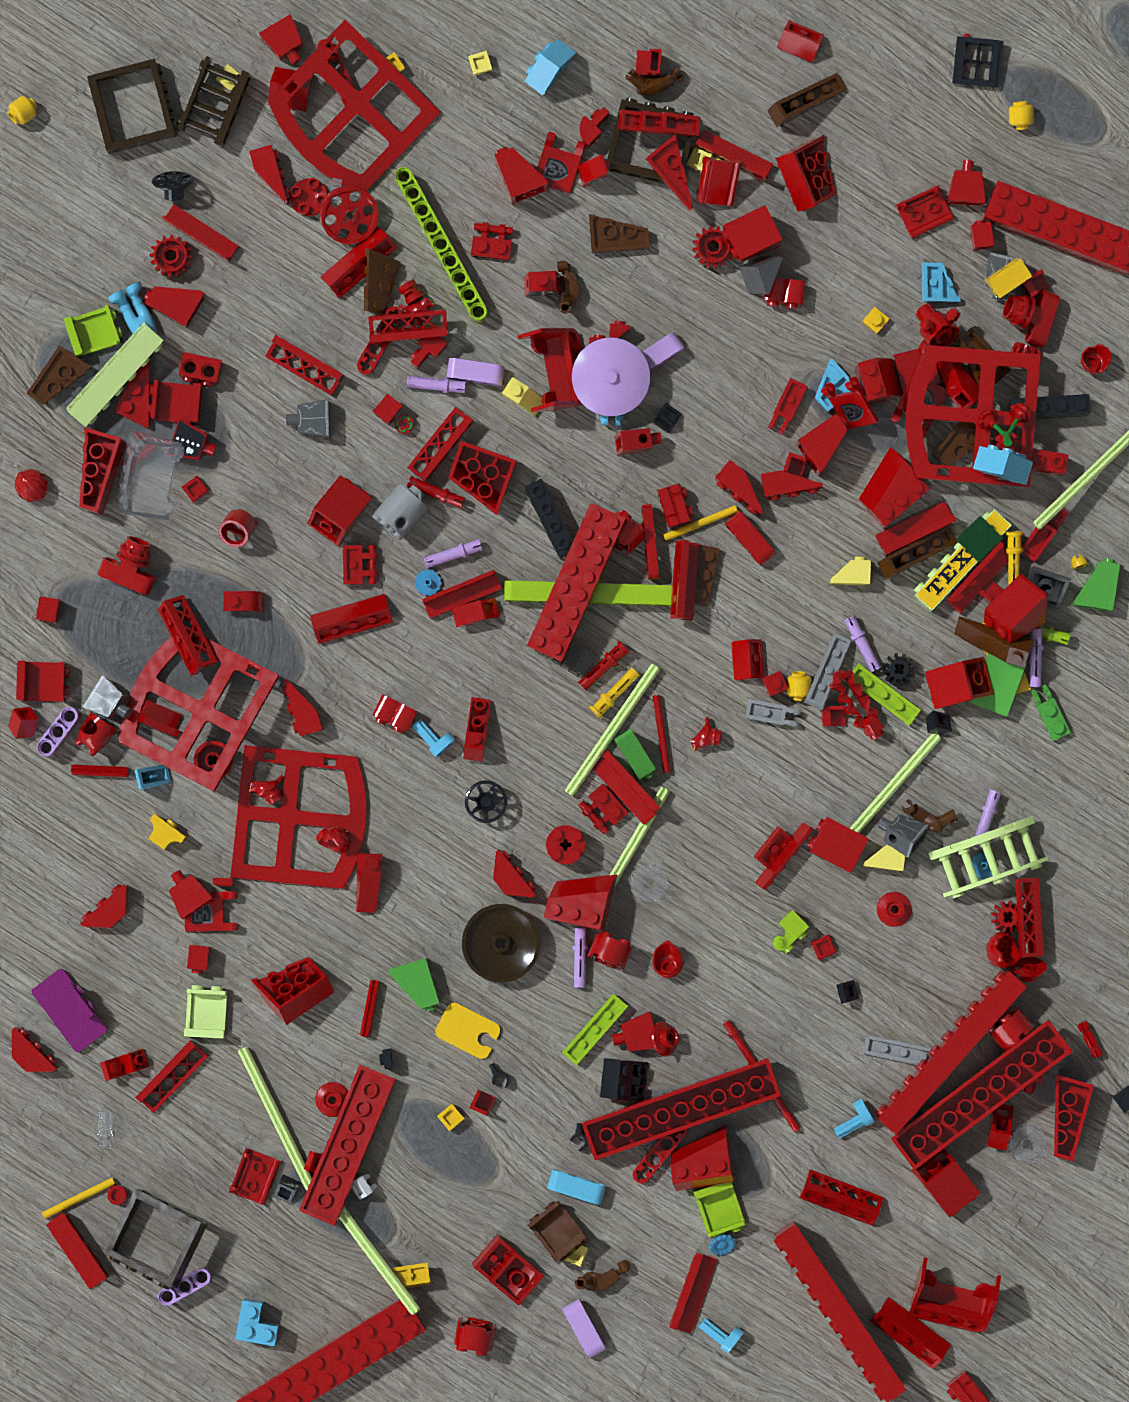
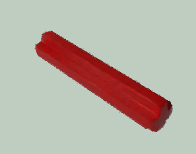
M73 764L71 765V774L128 777L129 768Z
M370 980L360 1036L368 1038L371 1036L381 984L378 980Z

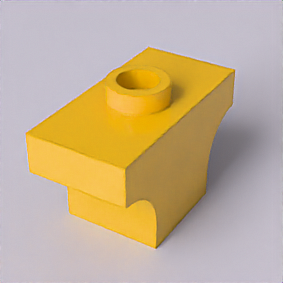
M153 814L150 819L153 824V832L148 838L163 850H167L173 842L184 843L187 836L176 829L177 824L170 819L165 821L157 814Z

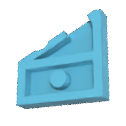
M922 263V302H960V297L957 296L943 263Z
M832 358L829 360L815 396V400L827 413L833 408V405L821 393V389L826 387V383H833L836 395L849 392L845 387V383L850 381L849 377Z

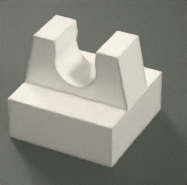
M369 1174L362 1175L355 1179L352 1189L359 1200L371 1194L377 1187L376 1184L369 1186L366 1182L371 1177Z

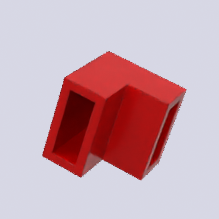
M662 49L637 50L636 72L641 77H659Z

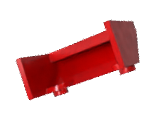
M540 328L517 335L518 339H531L532 349L537 354L544 355L550 392H546L542 396V405L531 408V412H548L582 406L583 404L576 396L572 384L573 366L576 358L582 351L578 332L574 328Z
M924 1257L917 1274L910 1305V1314L915 1318L973 1332H984L988 1327L998 1302L1001 1276L997 1275L993 1286L982 1283L977 1285L974 1291L936 1282L937 1275L933 1271L926 1269L928 1258Z

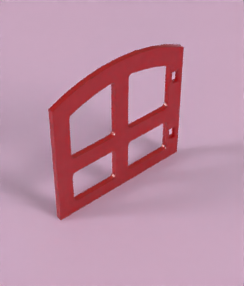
M346 20L331 33L268 100L274 118L282 132L305 160L333 181L343 186H358L366 191L440 113L422 93ZM335 37L339 43L331 51L326 46ZM345 40L351 41L378 68V72L360 91L352 87L328 63V58ZM317 73L346 101V106L314 140H309L294 119L287 102L313 74ZM294 81L298 87L289 94L285 89ZM388 81H392L420 109V113L401 132L370 104L372 97ZM357 114L361 115L389 143L388 147L362 174L345 168L323 153L324 148Z
M927 345L912 377L906 406L905 428L907 447L916 478L1030 487L1031 471L1025 485L1007 480H997L998 476L984 474L973 469L979 447L988 448V445H990L991 427L988 430L985 428L981 429L978 421L980 414L985 410H994L993 396L997 366L1025 368L1027 370L1024 405H1027L1032 412L1030 415L1031 420H1026V422L1020 421L1016 426L1022 428L1020 454L1026 455V459L1032 461L1041 354ZM937 362L978 364L980 366L978 406L976 409L933 406L924 403L926 390ZM997 411L999 418L996 422L998 425L1011 426L1014 416L1007 411ZM924 419L974 423L976 430L972 467L930 464L925 449L922 421ZM938 468L949 469V476L937 475Z
M191 636L192 642L198 644L199 638ZM170 637L147 662L130 692V701L127 707L132 709V714L128 719L122 717L118 742L215 792L278 680L279 675L207 639L217 661L221 662V666L203 698L196 700L158 680L160 673L179 653L172 637ZM249 666L259 670L256 676L247 672ZM236 671L260 682V686L240 720H235L215 709L216 704ZM149 693H154L192 713V717L173 751H167L137 735L139 721L137 720ZM208 722L231 733L227 745L210 772L187 761L188 754Z
M244 745L230 877L343 889L356 865L357 853H360L366 826V792L357 756ZM264 752L276 753L275 760L264 759ZM324 758L337 759L335 766L324 765ZM258 761L284 764L286 767L282 806L280 808L252 806L250 803V784L253 782L254 764ZM309 766L343 770L348 786L350 814L338 815L299 811L297 809L301 767ZM250 820L279 823L276 863L273 867L249 865L244 862L248 822ZM295 825L330 827L333 825L348 831L349 848L341 854L332 873L291 868Z

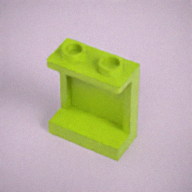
M107 304L104 305V308L74 318L70 316L63 319L77 358L122 344L120 338H123L120 326L116 327L114 320L117 319L114 308L111 309Z
M732 1182L706 1186L693 1191L708 1237L713 1236L714 1239L720 1235L723 1236L724 1232L729 1230L734 1233L742 1230V1226L746 1225Z

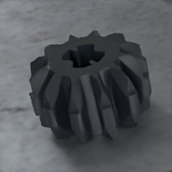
M895 653L894 660L888 656L887 660L890 664L883 663L882 665L888 668V670L882 671V674L889 673L885 680L889 681L893 678V686L897 680L899 685L903 686V679L907 683L910 682L907 675L911 677L915 675L909 671L915 669V665L908 666L912 659L909 658L906 662L904 661L906 654H902L899 659L898 653ZM895 665H898V667L901 665L903 667V669L901 670L903 673L902 675H900V673L896 674L894 672L896 670Z

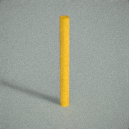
M735 505L665 533L663 534L664 539L669 541L735 514L738 510Z
M111 1177L43 1211L44 1219L115 1185V1180Z

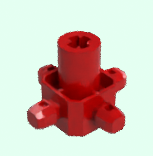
M924 304L917 310L916 317L921 322L919 333L925 339L919 345V350L922 353L927 345L948 347L951 342H955L959 338L960 328L955 323L961 314L959 310L951 308L946 314L937 312L931 304Z

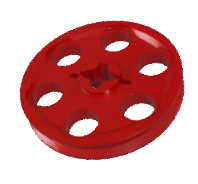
M346 185L334 189L325 197L320 208V221L323 229L329 237L342 244H356L365 240L373 233L378 223L379 211L375 200L366 190L358 186ZM359 192V200L351 201V193ZM340 197L342 200L340 205L333 206L331 204L332 198ZM367 205L373 207V212L369 215L363 213V208ZM347 211L352 212L353 217L351 219L349 217L346 218L345 213ZM328 215H334L336 217V220L333 224H327L325 222V219ZM366 224V232H357L358 225ZM343 228L349 231L348 236L345 238H341L338 235L339 230Z

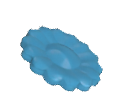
M425 569L416 575L415 588L418 589L419 593H422L424 596H431L440 590L442 584L440 582L441 577L434 570Z
M977 853L976 856L972 857L977 877L981 879L990 877L992 873L985 853Z
M720 1235L710 1242L709 1248L714 1255H726L735 1248L736 1241L731 1235Z

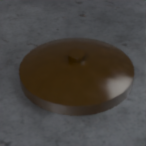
M494 904L482 908L470 918L462 936V951L469 967L480 977L492 982H510L525 975L535 964L540 951V935L535 922L526 912L513 905Z

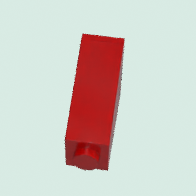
M154 286L152 290H148L144 299L146 300V306L187 329L206 294L201 290Z

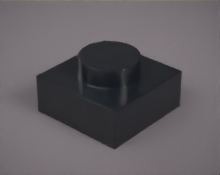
M854 980L836 985L841 1004L859 999Z
M391 1048L383 1049L382 1054H379L380 1065H384L385 1069L394 1068Z
M1127 1085L1112 1096L1123 1113L1129 1110V1086Z

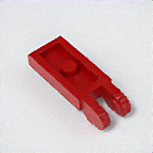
M792 378L789 379L773 412L774 416L768 428L772 429L776 424L778 416L785 419L779 429V433L783 435L808 387L807 385Z

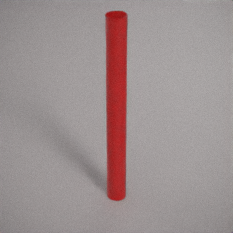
M654 695L652 698L663 773H669L671 768L660 695Z

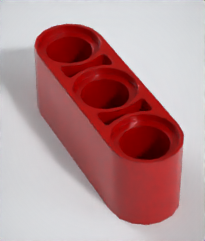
M738 511L724 523L760 566L776 554L742 512Z

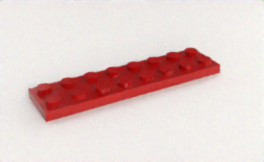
M590 503L529 639L528 647L558 661H564L627 518Z
M359 1065L299 1208L300 1212L336 1226L396 1079Z

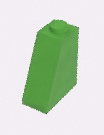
M1104 558V561L1098 562L1073 600L1072 606L1113 611L1120 564L1115 563L1113 559Z
M631 729L614 739V742L639 780L643 778L646 781L654 776L653 771L656 768Z
M427 958L388 970L389 974L420 1009L425 1008L426 1011L437 1008L436 1004H439L440 1001Z

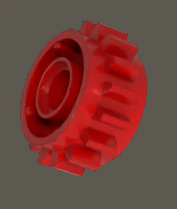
M709 226L707 231L702 228V234L697 233L696 237L698 240H693L692 243L696 245V247L692 248V252H697L694 258L700 259V265L703 263L707 264L708 269L710 265H713L715 269H717L718 264L723 267L725 266V260H731L728 255H731L730 248L732 247L729 241L725 242L720 226L716 229ZM716 243L719 249L712 252L708 249V245Z
M170 235V238L163 236L162 241L156 240L157 245L151 247L154 250V253H150V257L154 258L151 264L157 265L155 271L161 270L163 277L166 273L169 278H172L173 274L180 277V272L186 273V266H191L188 261L193 259V257L188 253L192 250L190 247L185 248L188 243L186 241L181 243L182 238L180 236L177 239H174L173 235ZM169 252L176 253V258L172 261L166 259Z

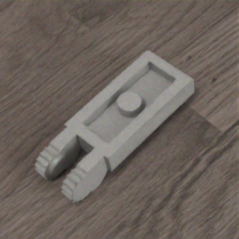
M748 699L745 718L782 726L799 727L797 721L784 719L786 713L798 716L801 715L802 711L787 708L784 705Z

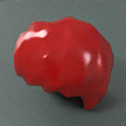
M995 933L986 943L987 958L996 967L1010 968L1015 966L1021 959L1017 943L1009 933Z

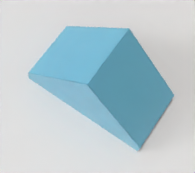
M163 765L135 770L140 790L171 783L168 768Z

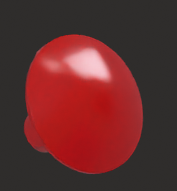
M302 179L290 189V203L297 213L303 216H314L320 213L322 202L328 195V192L318 179Z

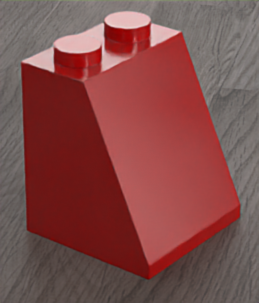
M503 147L494 154L496 165L512 204L548 191L547 180L513 147L509 149L508 147Z
M766 205L724 224L723 231L721 232L725 242L729 241L732 247L730 253L733 259H738L739 263L780 247L783 240Z
M873 358L857 363L854 370L859 381L860 390L869 405L902 396L892 358Z
M837 413L798 439L796 443L803 456L808 458L807 462L817 476L823 472L848 430L846 420L843 416L839 417Z
M340 475L314 506L307 524L339 546L368 507L372 497L365 490L356 487L350 479Z
M1020 574L985 608L984 623L1011 644L1045 624L1048 594L1024 575Z
M985 657L960 661L925 671L934 709L994 695Z
M942 1149L916 1170H911L949 1218L959 1213L965 1205L974 1201L980 1194L961 1167L945 1149Z

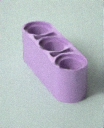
M671 332L642 351V354L646 358L651 372L681 352L685 347L676 333Z
M449 358L446 378L484 385L502 386L505 367L497 364Z
M67 707L61 711L37 744V751L40 755L51 757L57 752L80 720V714L76 709ZM69 711H73L75 714V718L71 722H68L65 718L66 713ZM57 727L63 729V735L59 738L54 735V730ZM49 742L52 749L49 753H44L42 746Z
M200 1267L182 1277L181 1282L187 1281L190 1284L189 1291H183L180 1284L178 1288H169V1290L163 1288L158 1294L159 1302L168 1306L204 1287L212 1279L210 1269ZM198 1272H205L207 1274V1281L201 1282L197 1277ZM170 1291L173 1294V1299L170 1301L165 1300L163 1292Z
M580 1299L562 1308L588 1358L606 1350Z

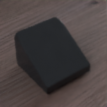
M666 403L653 423L667 433H670L682 413Z
M932 711L926 717L927 732L929 734L952 731L949 714Z
M282 1175L273 1197L291 1204L300 1182L289 1176Z

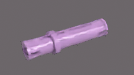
M408 375L407 388L443 391V393H465L466 381Z
M477 539L466 544L460 543L457 547L424 556V561L427 562L426 567L428 569L460 557L466 558V555L483 551L482 545H480L481 542Z
M854 615L850 619L844 620L852 635L851 639L857 644L870 672L881 668L882 666L864 635L866 633L864 630L862 631L856 616Z
M1038 627L1030 632V639L1034 640L1030 653L1029 686L1031 687L1042 686V650H1044V645H1042V628Z
M989 790L985 806H982L983 812L975 836L989 831L994 814H997L996 808L1002 793ZM979 844L974 845L975 847L983 849L982 847H980Z
M574 928L575 944L572 948L574 950V987H586L587 928ZM580 939H581V956H580ZM580 959H581V976H579Z

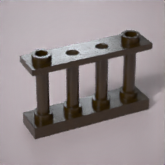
M206 56L205 60L202 59L198 68L200 71L184 114H180L177 125H179L178 129L183 132L187 126L210 135L215 140L214 144L223 148L252 75L243 70L241 74L235 75L211 65L212 59ZM209 72L234 82V85H236L234 93H228L204 83L207 73ZM200 90L227 100V103H229L227 111H221L196 101ZM193 108L220 118V121H222L220 128L213 129L189 119Z

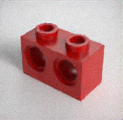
M183 352L178 375L183 377L182 381L194 383V380L201 381V384L204 386L213 387V384L218 385L223 362L219 359ZM195 364V371L193 373L186 372L187 365ZM206 369H215V374L212 377H206Z

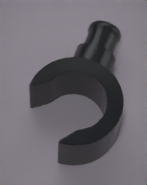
M492 1063L489 1067L493 1074V1085L498 1075H504L507 1079L506 1088L510 1083L509 1075L506 1072L500 1071L495 1066V1063Z
M577 1123V1129L575 1134L572 1135L570 1142L577 1136L582 1137L585 1143L578 1150L582 1151L586 1148L588 1141L587 1137L583 1134L582 1123Z

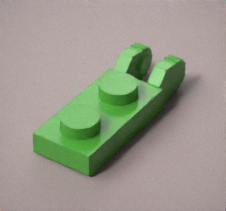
M1045 684L1042 686V691L1048 701L1041 703L1039 694L1035 689L1031 691V694L1051 740L1055 741L1071 732L1055 699L1052 698L1051 692Z

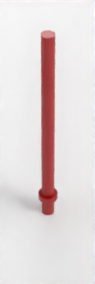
M730 1020L724 1022L723 1025L729 1033V1038L732 1037L749 1064L755 1062L756 1059L738 1034L739 1030L734 1028ZM781 1097L774 1098L773 1101L794 1132L798 1131L800 1126Z

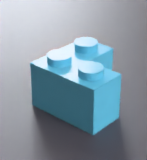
M559 39L553 43L549 42L544 50H540L534 58L536 63L532 64L527 70L528 76L524 82L541 95H544L553 86L559 74L568 67L576 52Z
M988 445V448L979 447L973 469L984 474L1004 478L1011 482L1027 484L1033 462L1027 460L1026 455L1014 454L1015 451L1008 448H1003L1001 451L999 447Z
M248 1298L242 1300L236 1340L269 1346L276 1345L280 1324L260 1321L264 1301Z

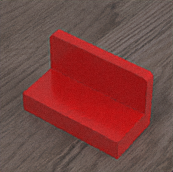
M788 20L777 48L813 62L824 34Z
M746 639L732 641L734 680L765 678L762 640Z
M146 700L137 721L177 738L180 730H177L176 727L181 714Z

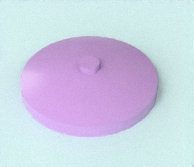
M603 338L592 342L580 352L573 366L572 384L576 396L586 408L600 415L618 416L633 410L644 399L650 384V370L646 358L636 346L619 338Z

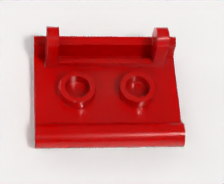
M704 156L699 186L696 190V200L699 203L732 206L742 162L740 160H714Z
M939 185L933 186L927 191L896 204V208L911 239L954 220Z
M245 1148L229 1193L265 1205L281 1160Z

